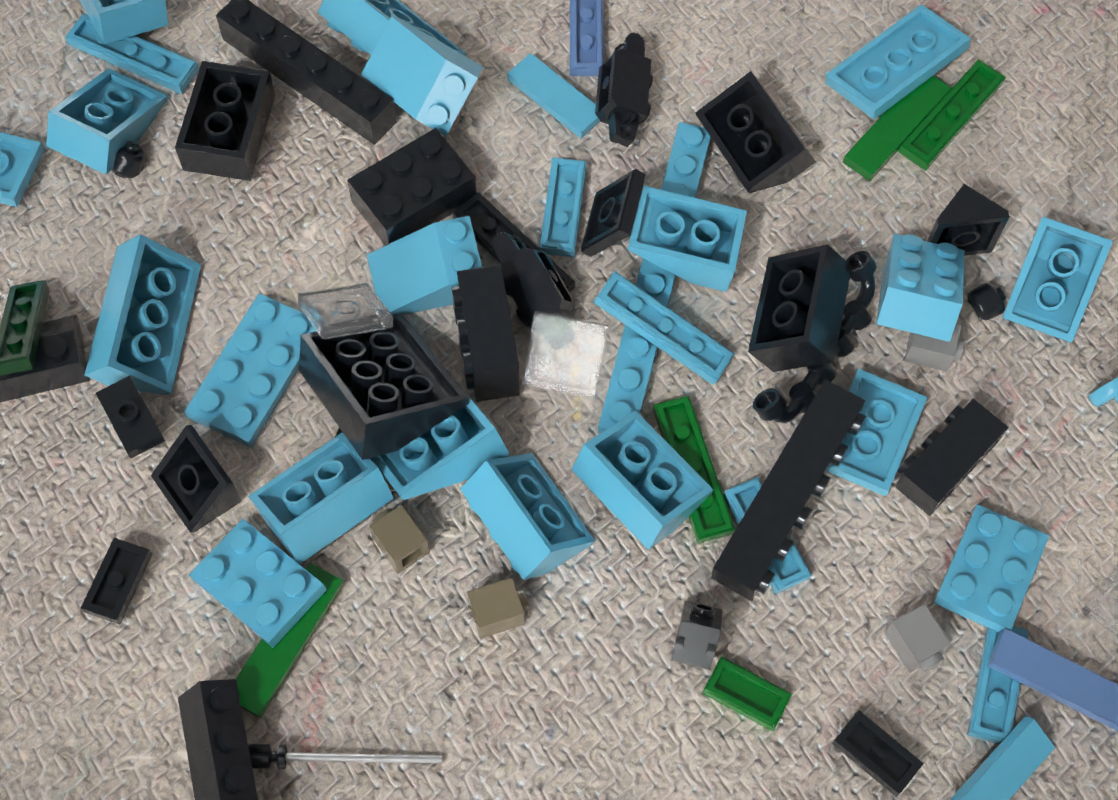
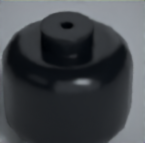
M127 141L126 145L120 148L116 154L112 172L122 178L136 177L140 174L146 163L145 152L137 143Z
M984 283L967 294L968 303L973 308L977 317H980L982 320L992 319L1005 311L1003 301L1006 300V296L1000 287L995 289L990 283Z

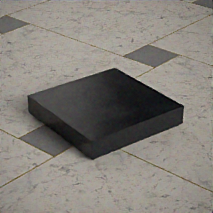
M637 169L632 170L596 192L581 246L582 253L592 257L631 235L646 174Z

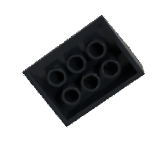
M402 313L301 335L299 371L362 460L398 451L469 404V396Z

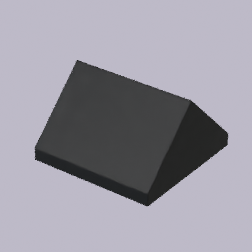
M963 184L937 218L927 242L952 244L958 249L965 250L964 256L991 253L1010 217L1009 212L971 187Z
M186 425L153 471L151 477L189 532L192 533L198 531L242 501L233 482L192 425Z

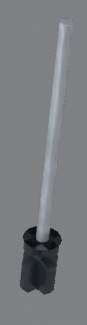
M270 744L248 745L252 768L269 769L272 762H277L279 769H285L287 761L442 763V755L287 753L286 744H280L277 751H272Z

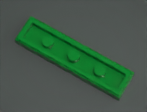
M978 59L900 145L898 152L926 171L1003 85L1006 77Z
M935 76L930 77L886 110L848 151L842 163L871 181L898 152L900 145L952 87Z
M689 395L654 404L653 412L662 438L713 489L708 498L689 516L697 544L733 535L735 528Z
M312 563L308 564L306 570L322 582L327 590L274 648L261 639L236 678L241 708L260 719L344 586L343 580Z

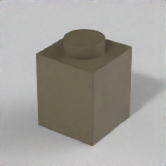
M402 504L394 510L388 508L380 512L374 518L373 523L369 525L373 540L397 574L430 553L427 539Z
M512 577L467 591L468 603L480 639L525 625L524 612L530 610L523 587L516 589Z

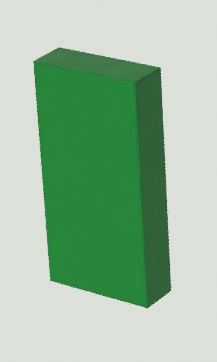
M720 657L702 692L703 695L772 732L775 730L792 696L791 693L723 657Z

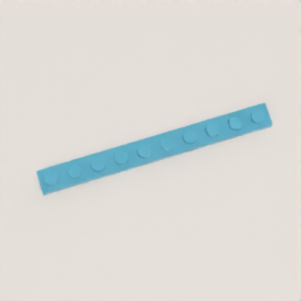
M679 122L661 190L696 198L711 139L704 127ZM643 258L636 286L668 307L676 275ZM626 325L599 421L598 433H602L635 410L641 414L657 346Z

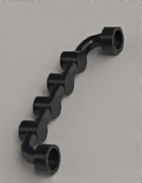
M858 251L846 260L852 266L851 280L860 282L861 288L857 298L848 302L844 307V318L841 323L835 357L849 355L854 349V343L849 337L853 329L862 330L872 321L867 308L875 292V278L873 274L876 271L877 265L867 251ZM826 363L808 366L809 372L803 381L795 384L790 389L789 397L791 399L787 405L779 391L770 388L762 391L755 397L753 409L764 421L774 420L778 423L792 421L800 412H806L815 397L813 391L818 384L822 385L825 379L830 382L835 379L837 371L833 365Z

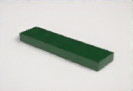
M46 280L15 285L9 289L0 325V376L33 369L50 292Z

